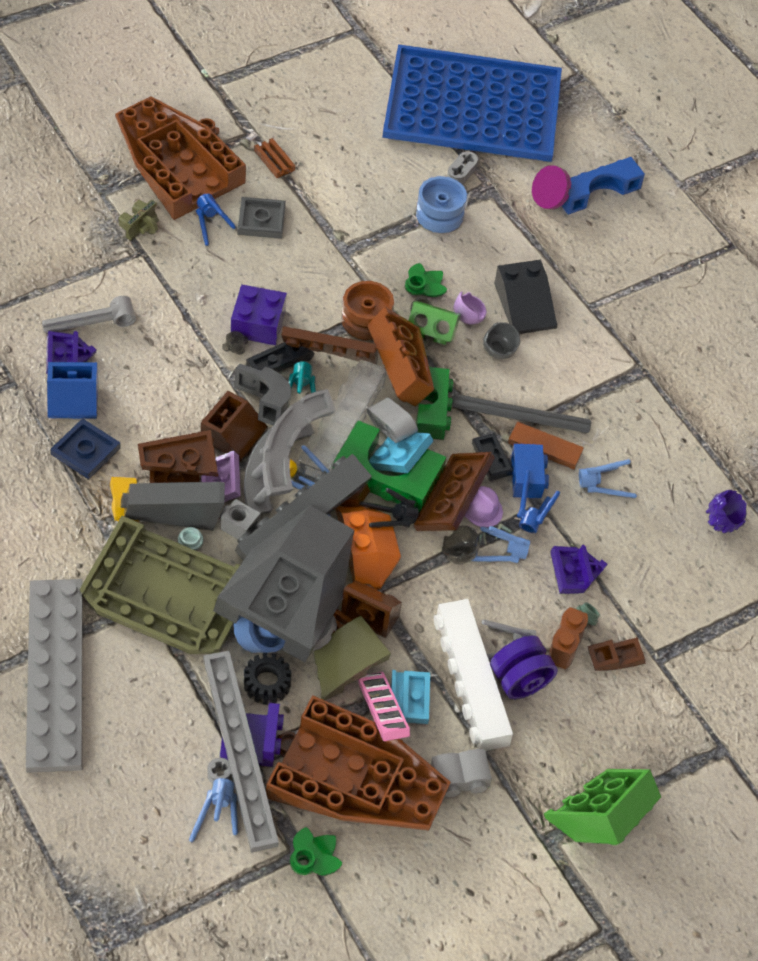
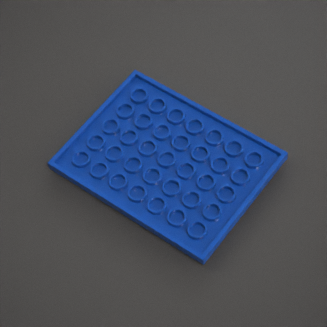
M398 44L382 138L552 162L562 68Z

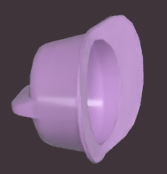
M479 487L465 514V517L474 525L489 528L490 526L497 525L502 519L503 509L495 491L489 487Z

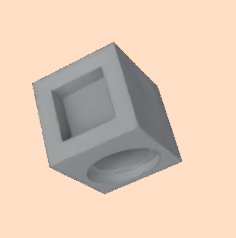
M235 499L230 506H225L220 514L221 530L236 539H239L246 532L252 534L258 529L256 525L260 522L261 513Z

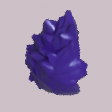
M731 489L716 494L708 505L709 509L706 511V514H709L708 524L714 526L713 529L715 531H722V533L733 532L745 524L747 503L742 499L741 494Z

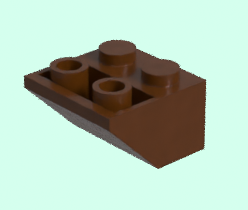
M227 391L202 420L201 432L211 430L214 448L225 454L235 451L239 455V461L242 462L268 430V426L265 422L258 420V413L247 400Z

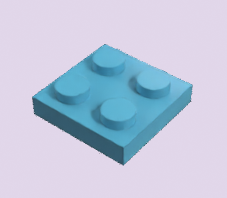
M417 432L398 443L393 442L388 437L380 448L375 451L369 462L375 470L408 473L432 444L433 439L428 433Z

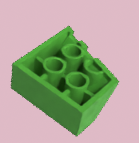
M606 769L583 786L585 791L575 796L569 795L562 800L564 805L556 811L549 809L544 813V817L575 842L617 845L622 843L630 831L639 824V821L653 809L661 795L650 769Z

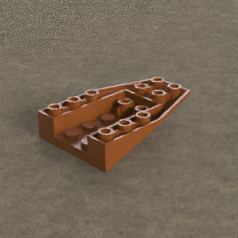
M152 96L115 113L116 120L135 166L173 220L199 208L197 200L201 195L211 194L216 199L246 183V164L207 125Z
M312 695L301 716L300 728L282 763H277L266 784V795L269 800L343 821L429 831L451 782L401 739L383 741L374 721Z

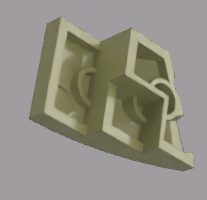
M362 616L353 619L331 635V640L313 653L315 664L317 665V678L320 681L321 699L325 701L342 693L346 685L365 677L369 669L389 660L391 656L389 650Z

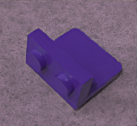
M269 703L268 715L246 713L259 766L273 767L274 755H280L281 739L277 738V730L283 731L284 714H279L280 704ZM222 738L220 758L228 760Z

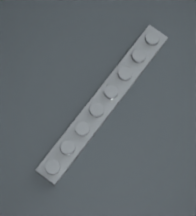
M230 651L204 655L203 661L250 851L253 853L278 847L279 841Z

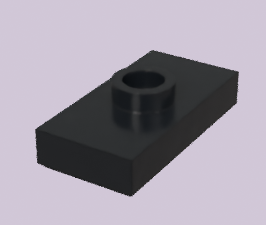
M495 433L472 439V445L476 453L492 452L495 457L486 474L489 481L512 475V467Z

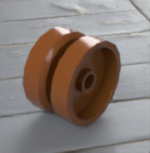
M360 281L346 289L343 296L341 318L342 326L346 332L358 339L373 340L367 324L385 307L393 311L394 297L391 291L383 284L374 281Z

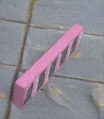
M384 672L367 674L365 677L358 679L359 687L383 741L409 737L410 728Z

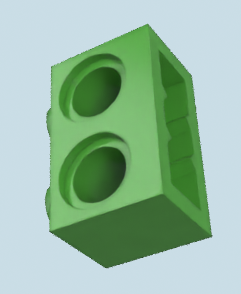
M416 301L413 303L408 321L420 328L422 338L428 335L434 337V342L446 345L447 341L452 342L454 340L461 314ZM419 314L427 317L428 322L425 327H421L417 323V316ZM441 321L448 322L450 326L448 333H442L439 330L438 325Z

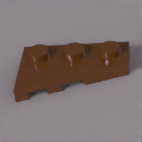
M211 430L138 444L142 470L219 477Z

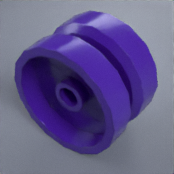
M531 635L514 640L499 650L491 659V669L497 679L502 680L501 686L509 699L517 700L533 695L547 686L557 675L558 668L550 655H546L547 650L538 636Z

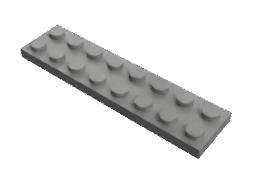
M82 579L30 581L26 734L27 773L82 770L83 596L79 590L83 584Z

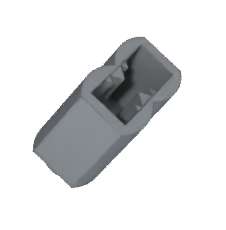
M485 749L447 753L432 757L431 766L451 782L445 797H455L462 791L481 793L490 787L492 778Z

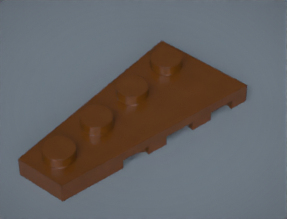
M283 326L281 336L283 342H286L288 346L296 348L301 346L312 351L324 352L374 366L377 365V345L374 343Z

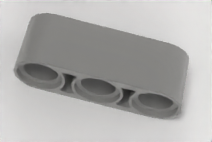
M389 397L367 408V413L373 424L395 443L418 432L416 423L411 415Z

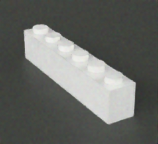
M464 599L439 604L437 615H434V625L436 630L441 631V647L443 652L448 653L449 672L451 675L454 674L456 678V694L458 697H462L464 703L462 705L464 719L469 720L471 725L469 730L471 741L473 744H477L478 749H485V751L510 746L513 732L469 600Z

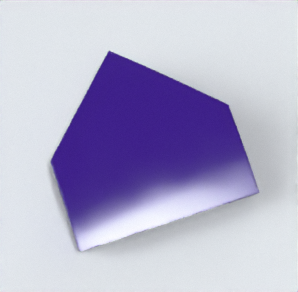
M48 331L46 374H48V362H86L96 353L97 349L92 345L88 346L78 336L79 333L77 331H74L73 335Z
M584 544L580 549L577 547L553 546L550 551L559 594L584 593L608 565L602 559L599 562L589 554Z

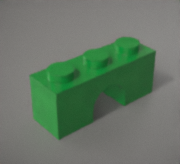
M429 367L434 390L423 400H428L433 404L418 405L417 433H428L432 439L444 440L445 430L450 431L451 417L447 416V412H451L452 398L448 397V393H452L453 379H449L450 369Z

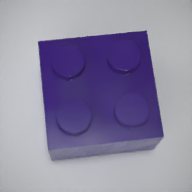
M241 284L231 317V337L276 345L286 312L287 293Z

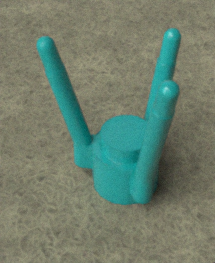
M304 361L297 362L294 365L293 373L289 375L288 382L290 387L292 388L295 382L298 394H301L302 388L310 384L311 393L316 392V377L312 375L313 368L311 364Z

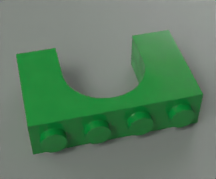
M358 420L333 464L342 456L348 458L353 454L372 476L367 483L370 493L380 496L386 501H392L396 504L401 503V501L386 492V489L390 488L405 498L414 500L420 513L445 467L447 457L427 449L408 473L399 476L381 474L369 462L371 455L378 445L380 429Z

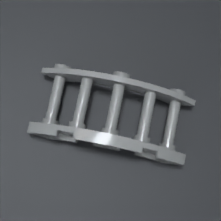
M328 389L308 394L289 406L278 418L274 426L257 442L249 457L245 471L244 496L247 506L261 514L270 513L272 507L269 496L287 494L293 490L290 477V449L296 440L313 436L314 431L311 422L330 416L335 412Z

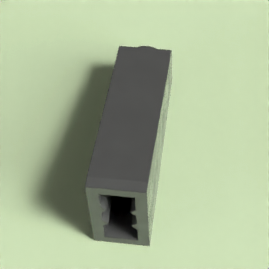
M225 482L129 484L127 493H122L120 507L125 508L124 517L129 519L213 531L224 505Z

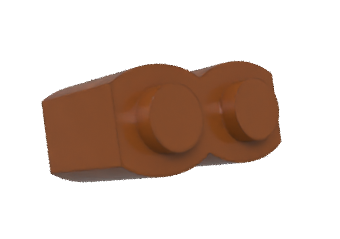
M569 607L564 612L548 654L557 667L565 670L570 667L574 660L588 622L587 613Z

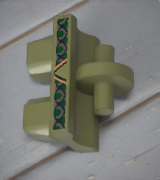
M138 200L132 207L133 216L125 212L119 216V226L126 230L127 239L132 241L140 233L154 234L158 231L156 223L159 219L155 212L157 202L150 200L148 203Z

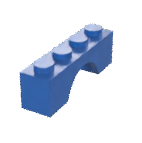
M628 157L571 177L569 197L562 205V208L568 215L586 209L590 193L598 189H610L622 195L639 190L642 187L645 173L632 157Z

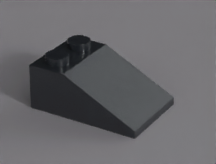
M541 259L498 265L494 284L509 324L513 325L520 334L556 329L557 321L548 277Z

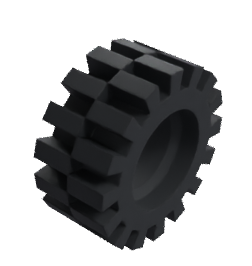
M263 653V658L261 659L259 655L254 656V661L250 659L248 666H245L244 689L245 692L248 691L250 699L255 696L254 701L259 703L260 699H263L264 705H268V700H271L272 703H277V698L282 701L285 694L288 695L292 676L291 669L289 670L290 665L288 662L284 663V658L281 656L277 660V654L272 653L270 658L267 657V653ZM270 672L275 674L278 680L275 684L263 685L259 683L257 677L261 673Z

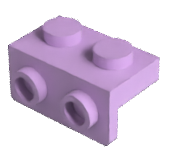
M232 451L216 457L219 477L201 475V481L225 482L224 502L241 496L239 455Z

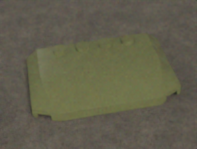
M121 516L79 590L94 611L100 616L188 654H214L221 652L234 627L232 621L213 611L217 597L240 565L231 566L145 529V525Z

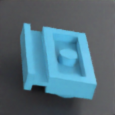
M392 670L391 689L406 722L428 724L430 672L404 671L402 673Z

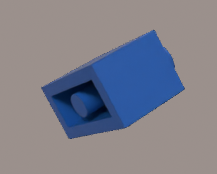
M514 444L511 455L513 497H522L525 472L527 470L530 471L527 498H542L544 489H548L549 475L545 474L544 470L547 469L548 456L543 454V445Z

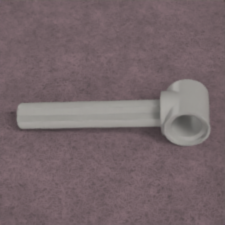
M118 296L111 301L108 308L43 320L42 326L45 333L111 320L117 326L127 327L136 321V316L131 298L128 296Z

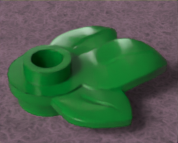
M421 263L410 267L408 271L409 278L405 281V290L409 294L415 296L424 294L429 297H438L447 292V288L441 285L443 271H425Z
M307 827L301 829L293 839L294 852L290 856L292 870L299 875H308L314 872L322 876L330 875L339 870L342 862L337 857L332 856L336 846V836L322 835L313 837V834ZM301 859H305L309 863L307 865H301L299 864V861Z

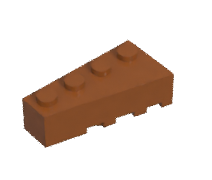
M385 307L367 326L374 343L377 345V350L397 397L402 402H407L416 407L434 390L421 331L418 326Z

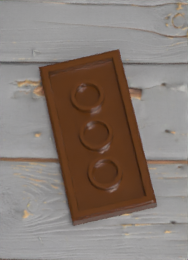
M492 452L457 453L450 456L421 509L416 522L413 524L416 531H457L495 459Z

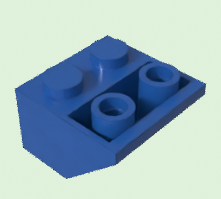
M48 362V418L97 419V362Z

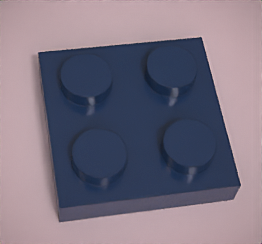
M82 418L50 451L53 457L89 480L121 449V444Z

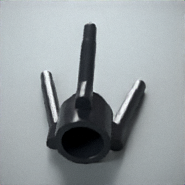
M387 488L386 492L401 501V503L396 504L393 508L364 501L360 502L361 506L392 513L393 517L397 520L369 523L371 528L394 526L409 528L418 518L419 510L415 505V501L405 498L390 488Z

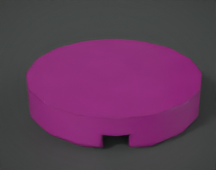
M555 165L542 168L536 174L532 183L531 192L536 204L550 210L561 207L569 197L568 192L571 189L570 175L565 169Z

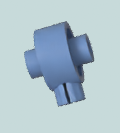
M242 616L236 624L234 623V634L237 642L246 651L251 653L277 652L284 647L285 640Z

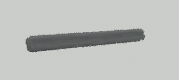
M453 394L452 396L453 408L589 433L591 428V420L460 394Z

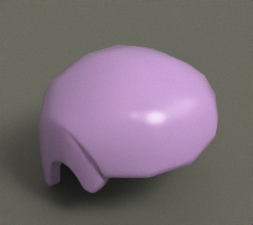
M461 291L453 306L454 312L461 314L460 321L471 325L484 321L487 313L485 304L479 298L473 296L471 292L462 295L463 292Z

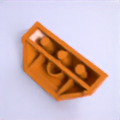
M364 506L337 507L335 510L338 521L354 529L349 558L353 582L357 580L363 584H370L376 590H380L400 561L401 555L394 528H371L369 523L391 521L390 515Z

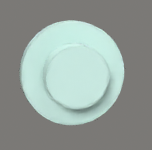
M187 527L179 534L178 543L193 550H198L203 544V536L198 529Z

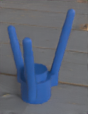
M203 194L198 198L197 205L199 208L196 210V213L199 216L204 243L208 246L209 240L204 215L213 217L218 213L232 229H235L236 226L222 211L211 194Z
M527 470L525 472L520 509L517 517L521 519L519 523L521 529L529 533H537L540 524L543 523L545 516L559 497L560 491H556L552 498L547 496L539 510L532 507L525 510L530 481V471Z

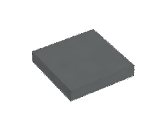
M242 197L237 235L282 239L286 201Z

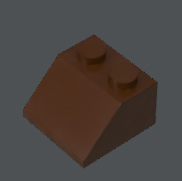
M356 580L344 588L341 612L351 620L362 616L376 634L387 638L400 616L402 602L393 595H386L376 590L370 584H363Z

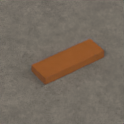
M520 422L516 423L508 440V444L512 446L514 444L543 445V454L548 456V460L574 470L584 449L582 446Z

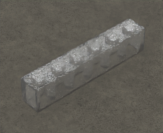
M360 360L356 367L353 366L348 375L349 380L347 383H342L339 389V397L337 400H332L335 412L330 416L322 417L318 426L319 431L316 435L312 434L310 437L308 449L329 471L333 469V462L357 421H364L368 414L367 408L373 405L383 388L386 379L385 368ZM305 452L300 454L297 465L300 466L299 476L315 482L314 479L322 473L321 469Z

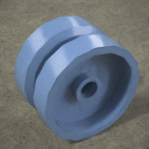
M444 176L432 177L424 181L419 188L416 210L418 222L425 229L436 233L452 232L459 228L464 219L467 192L464 186L459 181Z

